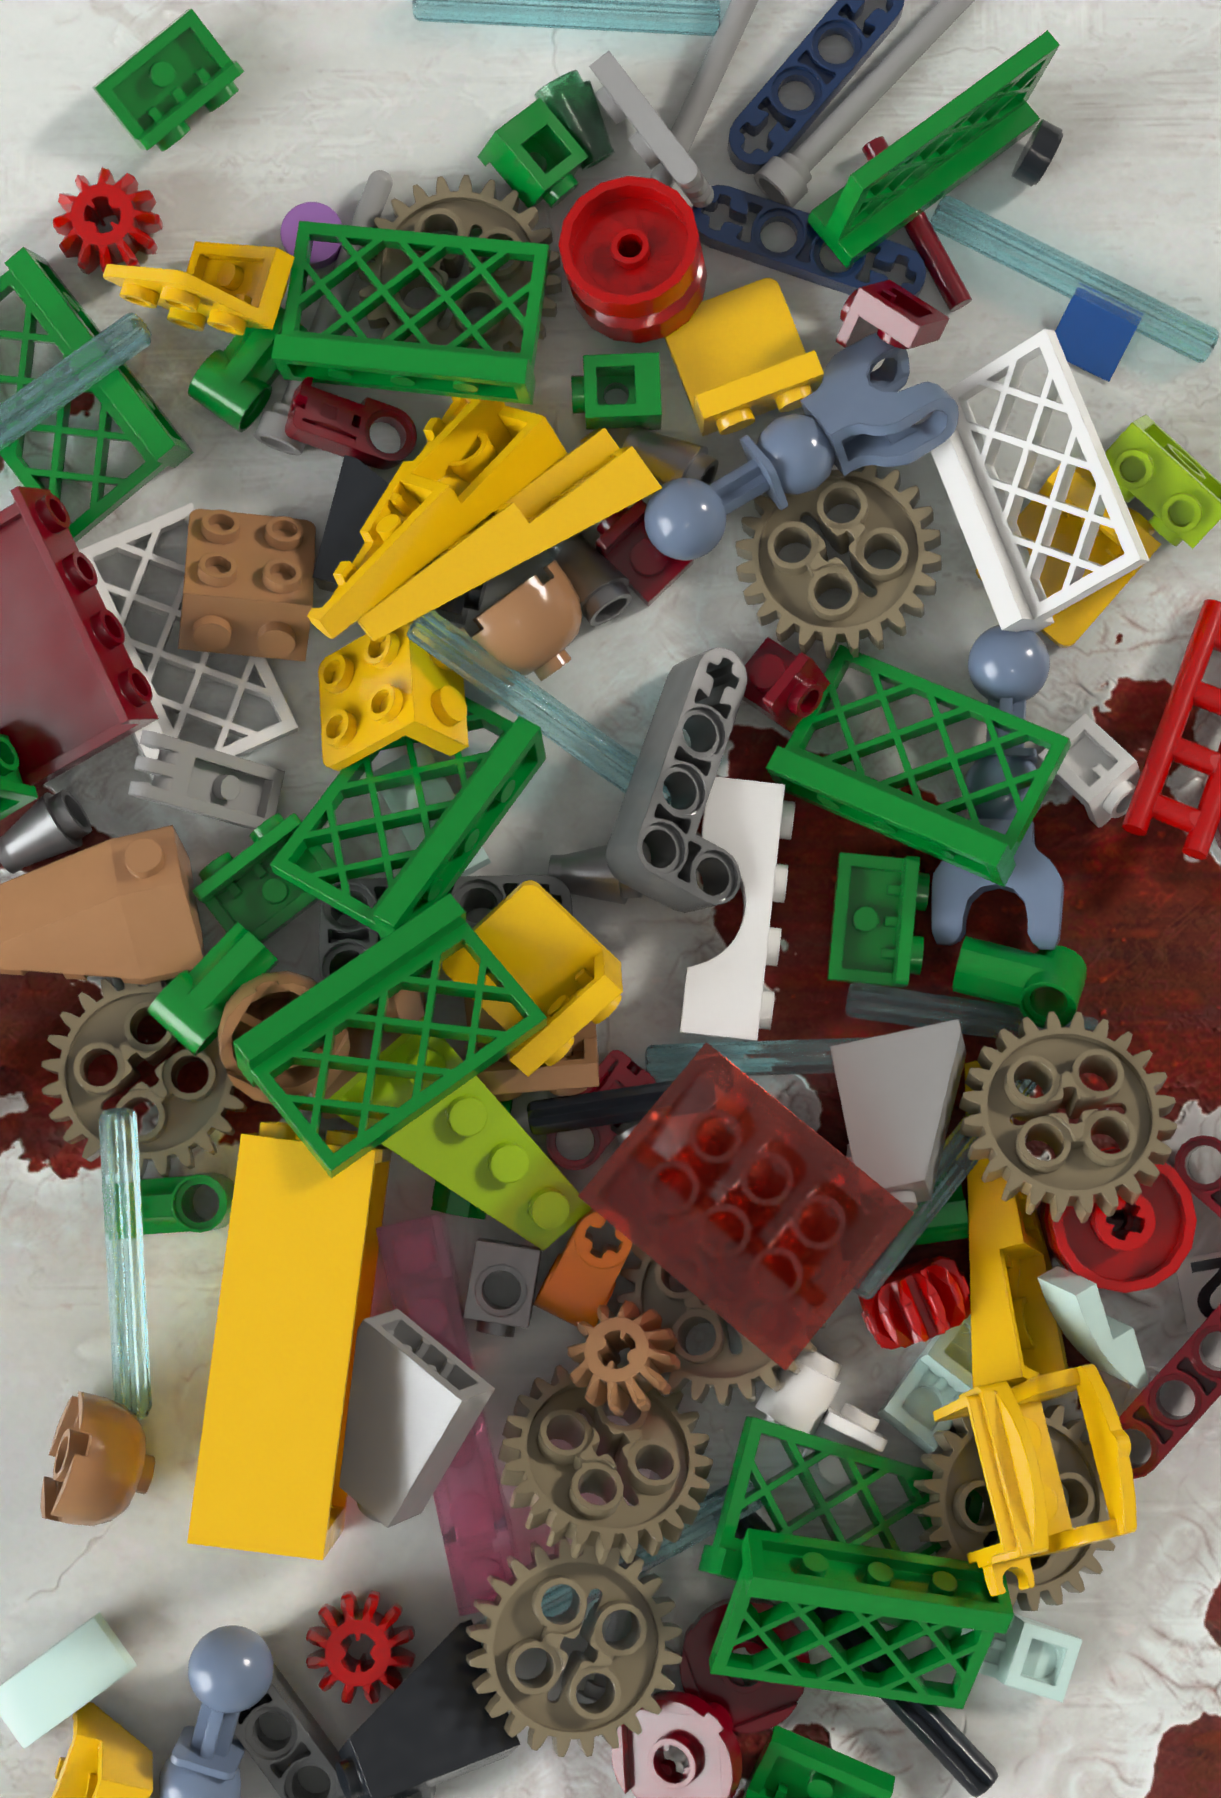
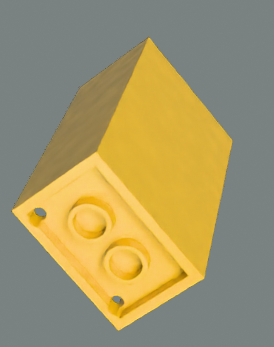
M260 1122L259 1133L241 1134L186 1543L323 1560L342 1533L347 1493L339 1487L357 1330L363 1319L371 1316L392 1151L387 1147H375L331 1179L287 1122ZM327 1130L326 1140L323 1141L335 1153L355 1139L358 1131Z

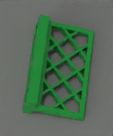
M1048 30L853 172L843 188L811 210L807 219L808 223L846 269L1035 129L1040 118L1027 101L1060 46Z
M299 221L294 249L295 258L291 268L281 334H275L272 360L284 380L303 381L307 377H313L312 383L533 405L536 384L533 372L551 255L549 244ZM313 241L339 243L350 256L349 259L322 279L310 266ZM352 245L364 247L357 252ZM385 248L401 249L412 264L383 285L366 263ZM414 251H423L427 253H425L423 256L419 258ZM447 254L463 255L475 270L445 291L429 271V268ZM477 257H486L489 259L482 264ZM509 260L533 262L531 281L510 297L507 296L491 276L492 273ZM357 269H360L377 291L347 312L330 290ZM419 275H422L439 297L410 319L392 296ZM309 276L314 285L305 291L307 277ZM484 280L501 304L473 325L455 301ZM323 295L341 317L322 333L299 331L302 311ZM528 300L526 316L524 317L518 307ZM386 302L403 325L384 339L367 338L356 323ZM448 308L466 331L446 346L430 344L419 329ZM511 314L523 329L520 353L495 351L481 335ZM350 329L356 337L344 336L342 334ZM412 335L418 343L404 342V340ZM474 341L480 347V349L466 348Z
M22 247L5 262L9 270L0 277V302L12 291H15L26 305L23 332L0 330V339L22 341L18 377L0 375V384L17 385L13 421L0 420V428L12 429L11 442L0 429V455L24 487L46 489L38 477L50 478L48 490L59 500L61 498L62 480L92 483L90 508L74 522L70 520V526L68 527L76 543L167 466L176 468L194 452L46 259ZM37 321L48 335L36 334ZM35 343L57 345L63 353L61 381L31 378ZM75 370L86 384L73 383ZM30 387L59 390L56 426L26 423ZM72 391L93 393L99 400L101 410L98 430L68 427ZM112 418L123 433L111 432ZM25 431L55 434L51 470L30 468L22 458ZM67 436L97 439L93 475L63 472ZM110 440L131 442L145 460V463L127 478L107 477L106 470ZM105 485L116 486L104 496Z
M839 645L824 674L830 685L823 692L819 706L811 715L802 718L785 748L777 746L766 766L774 783L785 784V793L1005 887L1016 866L1013 857L1071 746L1070 739L865 654L859 653V657L853 658L848 647ZM850 667L872 676L877 693L842 706L837 688L847 669ZM881 680L894 685V687L884 690ZM913 694L928 699L934 717L901 729L897 728L889 703ZM832 699L835 709L825 712ZM937 703L952 710L941 714ZM882 706L891 732L855 745L847 719ZM971 717L986 723L991 741L958 753L954 752L946 726ZM840 722L848 748L825 757L805 750L816 730ZM995 727L1010 734L998 738ZM939 729L948 756L912 769L903 742ZM1028 741L1049 749L1039 769L1014 778L1012 777L1003 750ZM896 745L905 772L881 781L866 776L860 758ZM997 753L1006 781L969 794L960 766ZM853 761L856 771L842 765ZM953 769L962 797L937 806L924 801L917 782ZM910 785L913 796L898 789ZM1029 787L1023 801H1021L1018 790ZM1011 793L1017 813L1006 834L1004 835L981 825L974 806ZM967 809L971 820L955 813Z
M465 697L468 731L484 728L499 736L489 751L462 757L460 751L454 754L455 759L418 767L414 743L419 742L410 737L403 736L342 769L270 863L273 873L378 932L382 940L445 897L546 760L541 727L521 716L513 723ZM406 745L410 769L374 776L372 762L380 751ZM474 770L467 780L466 772ZM365 772V773H366V778L359 780L360 777H361V776L363 775V773ZM459 774L462 788L453 800L426 806L422 787L423 781ZM410 784L415 785L418 808L382 815L378 791ZM370 793L374 813L373 818L341 825L337 824L335 810L344 799ZM438 819L434 826L431 828L430 821ZM329 821V827L323 828L326 822ZM417 823L423 824L425 838L417 849L390 855L386 830ZM378 833L382 857L345 865L341 840ZM333 842L337 867L310 873L295 864L307 848ZM402 868L394 878L393 870ZM382 872L386 873L388 888L373 908L351 896L348 880ZM340 882L341 890L331 884Z
M449 893L233 1041L240 1071L253 1087L258 1085L332 1179L547 1026V1017L466 922V911ZM463 947L479 964L477 984L439 980L441 962ZM431 970L430 978H421L422 975ZM486 975L490 977L496 986L485 985ZM401 990L428 993L424 1021L386 1017L388 999ZM436 994L475 998L471 1027L433 1023ZM483 1000L511 1003L524 1018L507 1031L479 1028ZM378 1007L377 1016L366 1015ZM347 1027L374 1030L370 1059L332 1055L335 1036ZM383 1031L420 1035L421 1041L417 1065L380 1061L379 1055ZM430 1037L468 1041L466 1060L453 1069L426 1066ZM477 1042L487 1043L486 1046L475 1053ZM324 1044L322 1053L313 1052ZM293 1065L320 1068L315 1097L286 1094L274 1078ZM329 1069L367 1073L363 1103L324 1099ZM376 1074L415 1079L412 1098L400 1107L373 1105L372 1098ZM423 1080L435 1081L422 1090ZM299 1110L312 1111L311 1123L307 1121ZM322 1113L360 1117L357 1137L333 1153L318 1134ZM369 1118L380 1120L368 1129Z
M746 1416L713 1545H704L698 1570L737 1581L743 1565L741 1554L743 1540L735 1537L741 1510L759 1498L776 1529L772 1532L793 1535L794 1531L819 1516L832 1541L861 1545L878 1534L885 1549L901 1551L889 1526L913 1512V1509L917 1506L929 1502V1494L925 1492L920 1493L913 1485L916 1480L932 1479L933 1472L756 1417ZM761 1435L780 1440L792 1463L790 1467L767 1481L764 1480L754 1461ZM797 1446L813 1450L814 1452L803 1458ZM830 1455L839 1459L851 1483L824 1499L809 1468ZM856 1464L872 1468V1470L861 1475ZM889 1473L897 1476L909 1500L882 1516L867 1486ZM798 1475L813 1506L786 1523L771 1491ZM750 1479L754 1489L746 1493ZM973 1489L965 1500V1510L969 1519L976 1524L979 1520L983 1500L979 1493ZM857 1493L872 1524L845 1540L830 1509ZM917 1516L924 1530L933 1526L930 1517ZM927 1542L911 1553L931 1555L934 1552L937 1553L942 1547L939 1542ZM833 1609V1610L840 1611V1612H843V1613L847 1612V1611H844V1610ZM885 1616L877 1619L879 1623L895 1628L911 1621ZM945 1626L941 1628V1631L950 1641L961 1636L963 1628Z
M748 1528L741 1545L743 1565L709 1657L710 1674L963 1709L995 1633L1006 1634L1014 1616L1005 1573L1003 1575V1585L1006 1592L1001 1595L991 1596L987 1588L983 1568H978L977 1563L969 1564L968 1561ZM751 1597L782 1601V1603L758 1613L750 1603ZM823 1607L847 1612L822 1622L813 1609ZM799 1616L808 1626V1630L784 1641L772 1630V1628ZM885 1616L911 1621L886 1632L877 1619ZM861 1626H864L873 1637L848 1650H845L836 1639ZM954 1626L974 1630L949 1641L941 1631V1628ZM757 1635L768 1646L767 1649L754 1655L732 1653L734 1646ZM925 1635H928L937 1646L911 1659H908L899 1648ZM820 1645H823L832 1656L817 1664L802 1663L796 1658V1656ZM884 1654H887L895 1664V1666L880 1673L862 1671L859 1667ZM947 1663H950L956 1670L951 1684L925 1680L921 1676Z

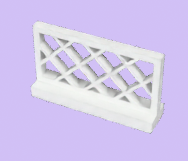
M1043 329L946 391L958 405V423L952 436L931 450V454L1001 630L1013 632L1029 630L1037 633L1054 623L1053 615L1150 561L1055 331ZM1043 354L1049 372L1041 396L1019 390L1027 362ZM1005 377L1004 384L997 382ZM987 387L1001 391L989 428L976 423L967 401ZM1058 393L1060 395L1062 403L1056 402ZM1016 397L1038 404L1027 440L1004 433ZM1053 409L1067 413L1073 427L1064 453L1041 446ZM933 412L929 413L927 416L921 419L919 423H923L925 420H927ZM981 434L987 436L985 443L983 441ZM1002 441L1024 448L1012 484L999 480L994 468ZM1081 451H1083L1086 460L1079 458ZM1039 453L1061 461L1050 497L1027 490ZM1076 466L1090 470L1096 483L1088 510L1065 503ZM1004 490L1010 492L1008 499L1006 498ZM1024 497L1047 505L1036 541L1022 537L1017 525ZM1105 508L1110 518L1103 516ZM1062 511L1085 518L1074 554L1050 547ZM1100 524L1115 529L1124 551L1122 556L1104 566L1088 560ZM1027 548L1033 549L1031 556L1029 555ZM1047 555L1070 563L1062 590L1048 598L1039 580ZM1085 569L1094 571L1083 577Z
M192 502L79 550L90 560L96 571L98 582L95 586L106 609L116 616L124 630L125 641L123 644L133 666L146 677L153 694L151 703L159 719L131 734V737L140 756L158 759L159 749H151L140 744L142 730L153 731L179 739L187 717L221 729L214 750L237 757L295 733L299 728L266 658L248 656L249 659L242 678L239 679L207 667L211 652H203L199 663L164 651L175 621H180L181 619L180 608L183 597L185 565L153 553L162 533L186 524L188 528L189 515L195 510ZM149 539L145 551L134 547V545ZM117 552L141 561L130 591L104 582L95 562ZM149 564L183 577L172 607L138 595ZM111 596L125 601L120 615ZM133 605L168 617L156 648L130 638L125 625ZM138 653L152 657L147 672ZM160 661L195 673L183 704L157 695L152 685V680ZM253 668L263 687L248 682ZM202 676L237 689L226 720L191 708ZM244 692L270 701L279 722L258 732L233 723ZM164 709L179 714L174 729ZM229 733L242 737V739L224 746ZM149 774L151 780L153 781L154 775Z

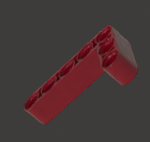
M1204 1135L1190 1138L1181 1145L1176 1154L1175 1170L1190 1192L1221 1218V1176L1213 1183L1202 1184L1193 1178L1188 1167L1189 1158L1200 1147L1210 1146L1217 1149L1221 1154V1140ZM1221 1303L1120 1415L1119 1420L1122 1429L1141 1431L1150 1440L1152 1448L1151 1456L1146 1462L1139 1464L1131 1463L1133 1479L1145 1477L1153 1471L1221 1395V1368L1211 1365L1205 1359L1202 1351L1203 1341L1206 1336L1212 1332H1221ZM1172 1380L1182 1381L1191 1388L1195 1397V1405L1192 1412L1187 1415L1176 1416L1163 1408L1159 1396L1160 1389L1165 1382Z

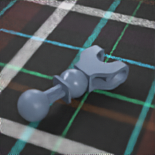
M877 333L871 334L832 357L824 370L821 385L816 391L800 400L805 415L793 413L775 418L760 433L756 444L748 435L740 438L748 461L747 463L710 485L693 478H678L664 483L661 486L662 489L654 492L647 503L644 515L648 538L658 551L670 558L694 560L703 557L711 552L720 542L726 527V515L764 492L782 511L788 507L785 494L799 495L816 490L830 476L833 465L845 476L862 466L895 467L908 465L916 461L952 436L958 423V405L938 384L928 381L899 391L906 385L910 374L908 352L906 349L896 348L884 342ZM885 359L878 369L872 371L879 361ZM933 412L932 415L923 423L915 425L916 422L920 421L929 413Z
M996 625L984 631L972 645L968 657L969 676L976 690L988 699V705L1026 720V701L1034 697L1042 689L1048 678L1050 669L1049 653L1043 640L1034 631L1001 630L1000 625ZM995 727L998 738L1010 734ZM986 729V742L991 741L988 729ZM1023 743L1003 750L1013 778L1037 769L1034 765L1038 762V754L1035 748H1024ZM997 753L976 760L967 771L964 780L969 794L1006 781ZM1029 787L1018 790L1021 801H1023ZM1011 793L974 806L981 825L1004 835L1017 813ZM1033 821L1013 857L1016 866L1005 887L945 861H941L933 873L932 934L937 945L952 946L960 942L966 934V922L971 904L984 892L1003 889L1016 893L1025 903L1028 918L1027 933L1031 942L1040 950L1056 949L1061 935L1064 884L1050 859L1039 852L1035 846V826Z
M237 1625L222 1626L208 1632L195 1645L188 1663V1678L194 1694L201 1701L196 1725L183 1728L171 1756L166 1760L160 1771L159 1798H240L241 1776L239 1765L246 1749L238 1739L233 1738L241 1711L251 1708L264 1697L271 1685L274 1673L271 1651L266 1642L256 1632Z

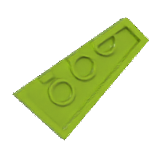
M424 1016L418 1021H424ZM402 1034L380 1053L379 1060L417 1065L421 1036ZM430 1037L426 1066L453 1069L463 1062L462 1058L444 1038ZM357 1073L329 1099L363 1103L367 1073ZM376 1074L372 1104L400 1107L412 1098L415 1079ZM477 1076L381 1143L543 1251L592 1209L588 1202ZM423 1080L422 1090L435 1081ZM338 1115L356 1128H359L360 1117ZM369 1118L368 1129L380 1120Z

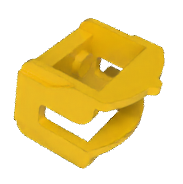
M1094 1364L1043 1374L1013 1387H1010L1006 1381L978 1386L958 1395L959 1399L932 1412L935 1422L970 1416L1000 1543L967 1553L966 1555L969 1564L977 1563L978 1568H983L987 1588L991 1596L1001 1595L1006 1592L1003 1585V1575L1006 1570L1016 1575L1020 1590L1033 1588L1035 1583L1030 1562L1031 1558L1064 1552L1136 1532V1495L1129 1457L1131 1442L1128 1434L1122 1429L1109 1391ZM1077 1389L1110 1520L1073 1528L1041 1402L1054 1399Z

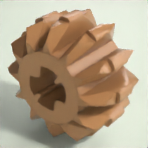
M625 1300L616 1317L607 1305H599L597 1315L600 1323L593 1327L588 1322H578L577 1330L584 1336L586 1342L567 1347L568 1356L573 1361L579 1363L570 1373V1378L577 1387H587L585 1399L594 1407H599L608 1401L609 1409L615 1415L623 1416L628 1408L630 1399H632L641 1411H649L651 1407V1401L647 1394L654 1388L660 1394H670L671 1386L661 1374L680 1369L681 1362L678 1357L668 1352L675 1346L678 1339L670 1328H661L662 1317L654 1309H648L640 1315L636 1304L633 1301ZM625 1348H630V1351L627 1353L629 1364L623 1368H618L617 1365L621 1363L619 1352Z

